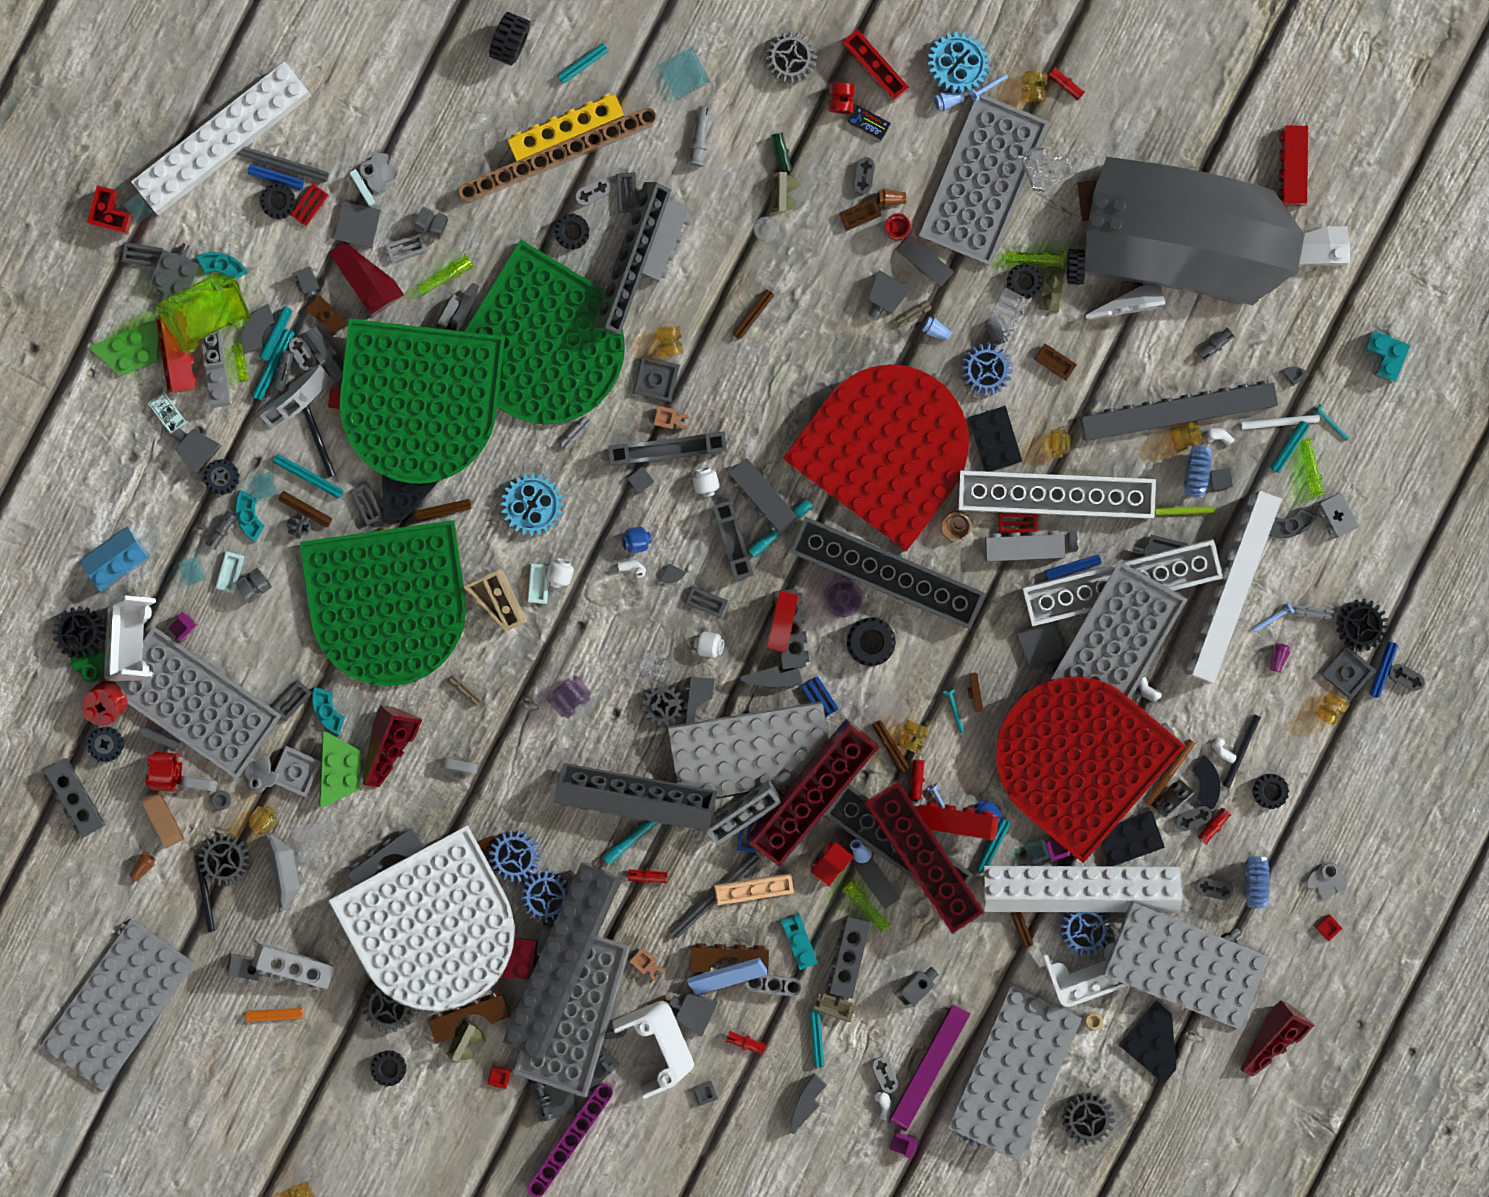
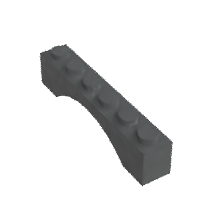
M725 431L675 439L608 446L611 466L727 452Z

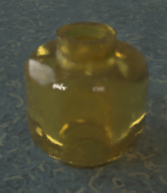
M1050 429V432L1045 435V451L1051 453V457H1063V454L1070 451L1071 436L1066 433V430Z
M262 806L257 807L249 817V827L259 835L269 834L278 822V819L274 816L277 812L269 806L266 808Z

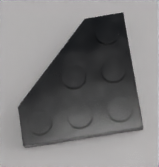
M382 475L384 521L405 520L440 481L421 484L407 483Z
M1155 1001L1119 1046L1164 1084L1177 1069L1172 1013Z

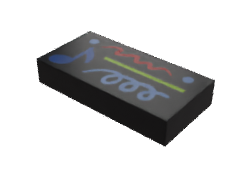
M856 105L848 120V123L881 141L891 125L890 122Z

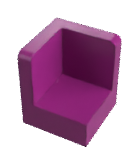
M181 612L177 616L178 619L169 627V630L177 637L179 642H183L199 626L185 612Z
M1055 839L1044 841L1051 861L1070 856L1069 851Z
M895 1131L889 1148L892 1151L903 1154L904 1157L912 1159L918 1139Z

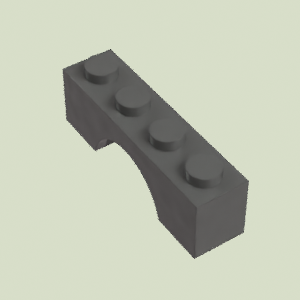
M729 500L713 505L735 581L753 576V570L732 501Z
M691 676V680H687L686 692H689V700L684 701V711H687V719H683L682 724L695 722L697 708L703 702L712 699L714 679Z
M405 827L397 833L398 838L394 841L389 839L381 845L383 849L376 853L374 850L365 856L367 859L362 864L357 862L349 868L351 872L347 875L355 886L377 875L379 863L387 855L400 854L408 858L426 847L414 829L410 828L408 830Z

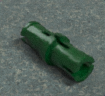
M783 132L771 135L775 148L774 155L775 157L777 156L780 172L792 171L788 156L790 152L786 148Z

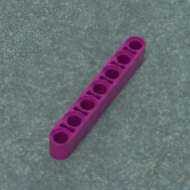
M952 1004L894 1109L889 1123L905 1132L907 1131L970 1016L969 1012Z
M602 1082L596 1087L532 1178L528 1186V1193L532 1197H541L546 1192L613 1095V1087L610 1083ZM607 1087L610 1090V1094L603 1097L600 1095L599 1089ZM596 1103L599 1110L592 1113L588 1110V1105ZM579 1119L586 1120L587 1127L584 1129L579 1128L576 1124ZM573 1135L576 1138V1143L568 1144L565 1137ZM562 1151L565 1158L558 1161L555 1159L554 1153ZM550 1167L553 1169L554 1174L547 1177L543 1174V1169ZM539 1183L542 1186V1191L539 1193L534 1192L532 1185Z

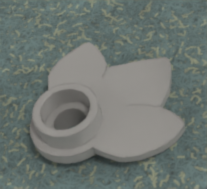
M377 153L370 160L362 162L359 166L360 176L367 180L368 186L374 191L385 192V182L393 180L398 175L396 170L387 164L388 154ZM367 167L372 168L370 174L365 173Z
M268 756L262 757L256 762L251 760L244 770V774L248 779V789L252 793H261L266 787H272L278 779L279 774L270 771L271 763Z
M1327 861L1320 866L1319 870L1311 873L1307 886L1310 889L1318 888L1321 897L1324 900H1328L1333 896L1336 889L1346 891L1347 881L1345 876L1339 873L1337 864ZM1328 867L1332 868V873L1330 875L1326 874V869Z

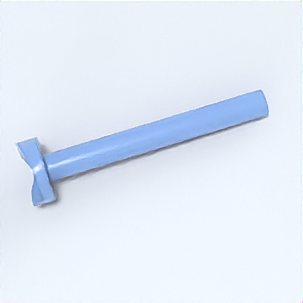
M1004 74L978 91H969L968 95H971V98L977 101L980 94L1004 81L1008 76Z
M1288 602L1287 608L1256 625L1253 629L1256 632L1289 611L1292 614L1296 611Z
M935 783L927 791H932L939 806L944 808L945 805L936 790L938 785Z

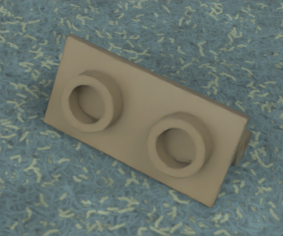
M819 993L813 1010L851 1022L856 1006L852 1002L849 1003L841 999L838 1002L835 997Z

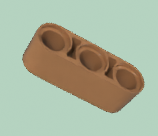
M154 791L142 797L141 802L165 848H169L184 840V836L161 791Z

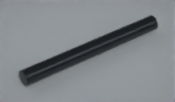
M308 404L303 409V413L327 475L330 478L336 474Z
M1254 714L1237 751L1236 760L1232 763L1223 783V786L1230 788L1261 719L1260 716Z
M194 855L208 932L216 931L207 881L204 878L205 871L200 872V869L204 868V864L198 865V862L203 861V859L198 857V855Z

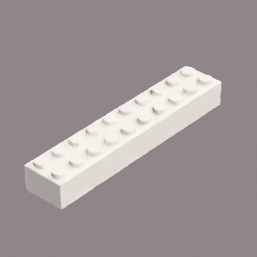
M284 61L131 182L154 212L160 215L236 156V153L242 148L250 145L312 95Z
M960 471L958 511L1154 519L1156 479Z
M1257 491L1250 495L1247 505L1250 506L1249 510L1242 516L1240 524H1243L1242 529L1237 531L1235 535V548L1231 549L1228 554L1227 560L1230 562L1228 567H1224L1222 571L1223 578L1221 579L1223 581L1215 590L1214 597H1216V600L1208 609L1207 615L1209 619L1208 622L1203 623L1200 633L1203 635L1201 641H1197L1194 647L1196 655L1194 659L1189 661L1187 670H1189L1188 675L1209 683H1215L1280 506L1281 498L1262 491Z
M1213 539L1123 561V563L1173 591L1223 578ZM1117 563L1022 587L1032 626L1089 612Z
M984 866V912H1127L1131 901L1159 913H1180L1181 910L1180 867Z

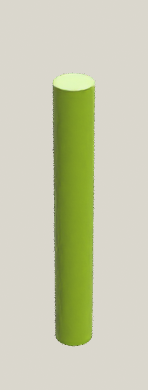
M1214 506L1155 508V516L1214 514Z

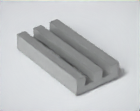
M422 233L385 245L391 264L428 252ZM418 238L420 239V241L417 243L393 251L390 250V248L398 246L400 244ZM422 245V248L395 258L392 256Z

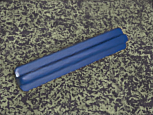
M250 164L247 173L249 175L274 183H282L297 190L303 189L304 181L302 179Z
M1097 554L1045 570V576L1047 580L1100 565L1102 561Z
M1388 642L1370 691V695L1380 698L1398 648L1396 643Z

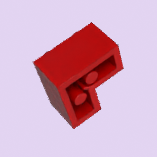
M96 186L87 220L89 225L128 235L133 216L115 210L119 196L118 191Z
M836 841L833 843L828 842L822 850L823 856L820 859L817 857L810 865L812 867L810 872L828 886L832 884L854 857Z

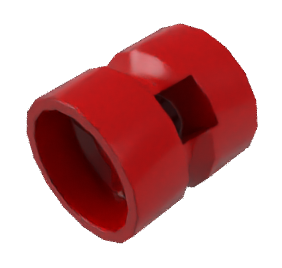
M830 83L829 95L832 99L829 100L828 111L838 114L853 113L854 101L851 98L854 97L855 85L849 83Z
M892 214L885 223L884 230L886 236L893 241H902L909 234L910 221L904 214Z

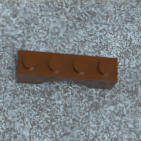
M695 943V947L691 946L690 971L710 972L714 963L719 959L734 957L742 962L759 958L767 969L768 974L769 949H765V945H753V948H746V945L734 944V948H726V944H714V947H707L706 943Z
M498 992L487 995V999L481 1002L478 998L468 1003L469 1006L461 1008L460 1006L450 1009V1013L444 1015L442 1012L431 1015L432 1019L428 1023L435 1043L455 1037L459 1021L468 1015L483 1016L491 1024L509 1018L511 1015L504 995H498Z

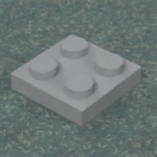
M286 746L275 770L279 774L275 784L303 797H307L320 769L321 761Z

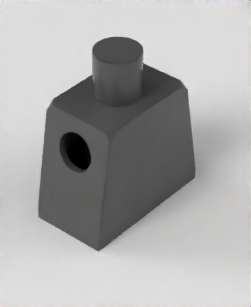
M879 270L867 300L873 304L868 315L876 320H879L883 311L891 315L910 293L911 288Z
M179 428L172 436L180 443L176 448V452L196 474H199L222 447L221 444L194 429L187 434Z
M230 953L226 971L228 976L259 981V976L270 978L272 973L267 972V975L255 972L256 969L248 971L247 968L251 965L253 957Z
M930 967L924 973L922 971L917 972L895 995L907 1008L914 1007L935 986L932 981L939 975L933 967ZM919 981L922 982V988L918 986Z
M687 993L684 1000L673 995L669 1005L679 1011L676 1016L678 1021L702 1037L718 1001Z

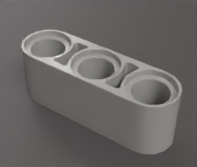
M767 974L758 977L760 983L757 987H751L748 981H745L747 989L752 992L797 996L802 989L800 980L787 976ZM772 979L779 982V987L775 990L768 987V982ZM796 982L799 987L797 991L791 992L787 988L788 984Z

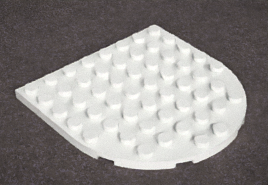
M468 825L329 900L371 979L388 996L412 1008L442 1011L464 1006L474 1001L497 982L511 956L514 943V921L510 904Z

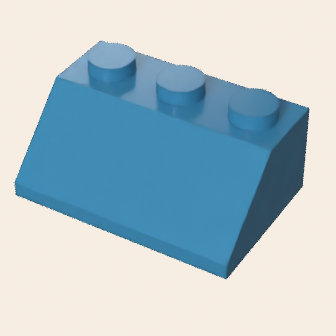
M127 526L80 561L100 592H104L151 557Z

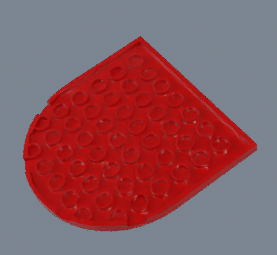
M894 364L878 365L861 370L842 381L830 393L782 459L907 552L958 483L960 471H964L969 450L968 428L958 401L939 380L926 372L909 366Z
M1066 676L1048 680L1025 693L1012 706L999 731L996 761L1003 787L1016 807L1084 863L1186 745L1118 688L1090 677Z

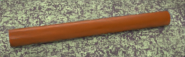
M1188 740L1185 748L1178 754L1145 800L1147 805L1151 807L1155 799L1196 743L1194 741Z

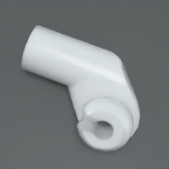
M1211 428L1205 434V439L1208 442L1221 439L1227 446H1230L1235 440L1223 428Z
M637 560L618 563L619 572L630 570L637 578L645 576L646 569Z
M1146 677L1141 679L1138 686L1144 698L1150 701H1157L1162 697L1159 689L1155 690L1148 686Z
M1216 737L1214 743L1212 742L1214 751L1220 758L1231 764L1234 763L1236 755L1224 749L1222 746L1225 744V741Z
M878 1092L875 1095V1100L882 1107L879 1118L888 1121L893 1103L887 1093Z

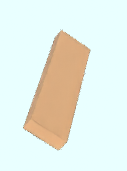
M791 873L714 885L717 905L794 893Z

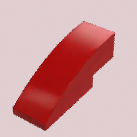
M779 591L767 646L768 649L782 652L787 651L799 594Z

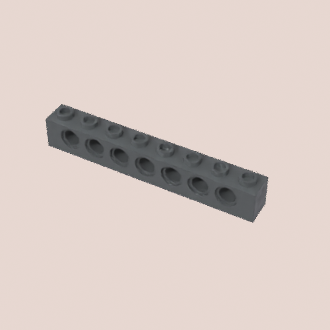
M658 182L643 183L592 326L607 334H621L672 191Z

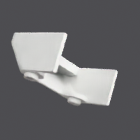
M124 596L109 604L106 622L105 680L139 681L152 677V672H149V666L146 665L145 661H142L143 627L147 619L151 617L152 611L149 605L155 603L156 599Z
M1110 922L1109 925L1116 940L1119 932L1114 923ZM1115 941L1108 943L1103 950L1106 961L1070 974L1063 963L1050 964L1044 948H1039L1057 997L1063 1006L1071 1007L1129 986L1102 975Z
M658 1001L613 1020L615 1033L633 1025L636 1032L641 1036H649L654 1033L669 1066L659 1072L657 1080L641 1086L644 1099L673 1087L694 1066L692 1056L672 1009L665 1001Z

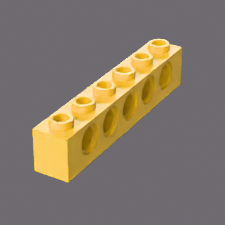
M605 94L600 97V101L595 103L593 101L586 102L582 105L583 108L576 111L574 108L564 112V116L560 118L554 116L547 119L546 124L541 126L535 124L529 127V131L525 133L519 131L512 134L508 142L516 161L624 117L616 95ZM600 107H604L607 110V113L602 117L596 114V110ZM581 115L589 117V121L586 124L578 122V118ZM565 122L571 125V129L567 132H563L560 129L561 124ZM546 130L552 131V138L544 139L542 137L543 132ZM533 138L535 140L534 146H525V140Z

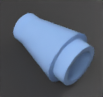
M955 91L954 94L952 92H938V95L934 96V103L938 111H945L958 103L964 102L963 93L960 94L959 91Z
M928 317L921 329L925 332V335L947 341L952 333L934 317Z
M858 839L853 840L850 847L854 860L858 863L868 862L872 855L870 847Z

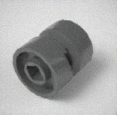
M422 207L415 222L414 230L424 234L428 231L430 237L440 240L449 217L441 213L434 215L433 211Z
M258 567L249 573L248 578L243 577L235 583L249 604L259 597L258 593L264 594L272 588Z

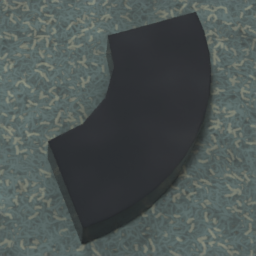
M1203 755L1192 772L1198 777L1200 783V792L1197 799L1213 810L1220 796V779L1215 766Z

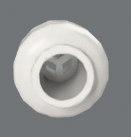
M710 467L695 470V474L692 476L695 492L703 494V497L714 495V491L719 488L716 471L710 469Z
M557 558L550 562L546 578L551 582V586L562 588V586L570 584L574 568L571 566L570 561Z
M704 631L699 637L695 638L694 648L697 649V653L702 657L716 658L723 652L724 640L721 639L718 633Z

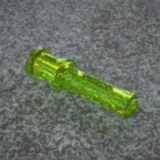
M1048 250L1043 251V253L1006 251L1005 263L1038 264L1044 268L1058 266L1064 269L1065 251L1061 253H1051Z
M465 253L461 259L454 263L450 262L446 269L418 284L417 287L424 296L450 279L461 277L460 274L469 269L473 270L474 266Z
M1312 438L1303 439L1300 445L1307 471L1305 481L1309 485V498L1324 496L1326 491L1323 490L1321 480L1323 476L1318 472Z
M854 879L841 889V892L847 894L852 900L851 903L855 906L857 905L880 933L890 926L868 901L866 893L857 887Z

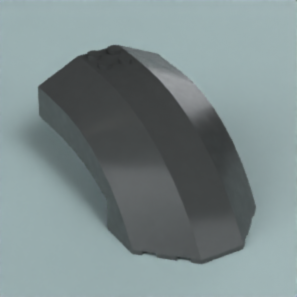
M1106 157L1094 190L1087 226L1085 272L1095 277L1161 286L1208 295L1219 301L1254 305L1267 293L1269 294L1279 287L1282 282L1298 273L1305 234L1274 190L1197 170Z

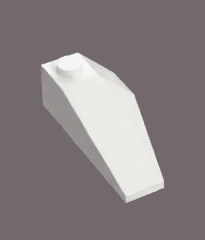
M1143 284V286L1085 315L1084 319L1091 320L1162 308L1165 305V299L1161 286Z

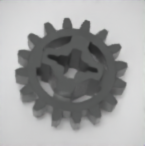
M658 684L657 690L651 687L652 693H645L648 699L642 700L646 704V707L642 708V710L648 711L645 717L651 716V723L657 720L658 726H661L662 722H665L666 726H668L669 720L675 723L674 717H681L678 711L684 710V707L680 706L684 699H678L681 693L675 694V687L669 690L668 684L664 688H661L660 684ZM664 692L670 693L675 699L669 700L665 697ZM657 694V701L654 704H650L652 697ZM660 696H662L664 702L669 703L665 710L666 714H664L662 708H658V704L661 702ZM672 706H676L675 712L669 717L668 711ZM652 711H659L662 718L655 716Z

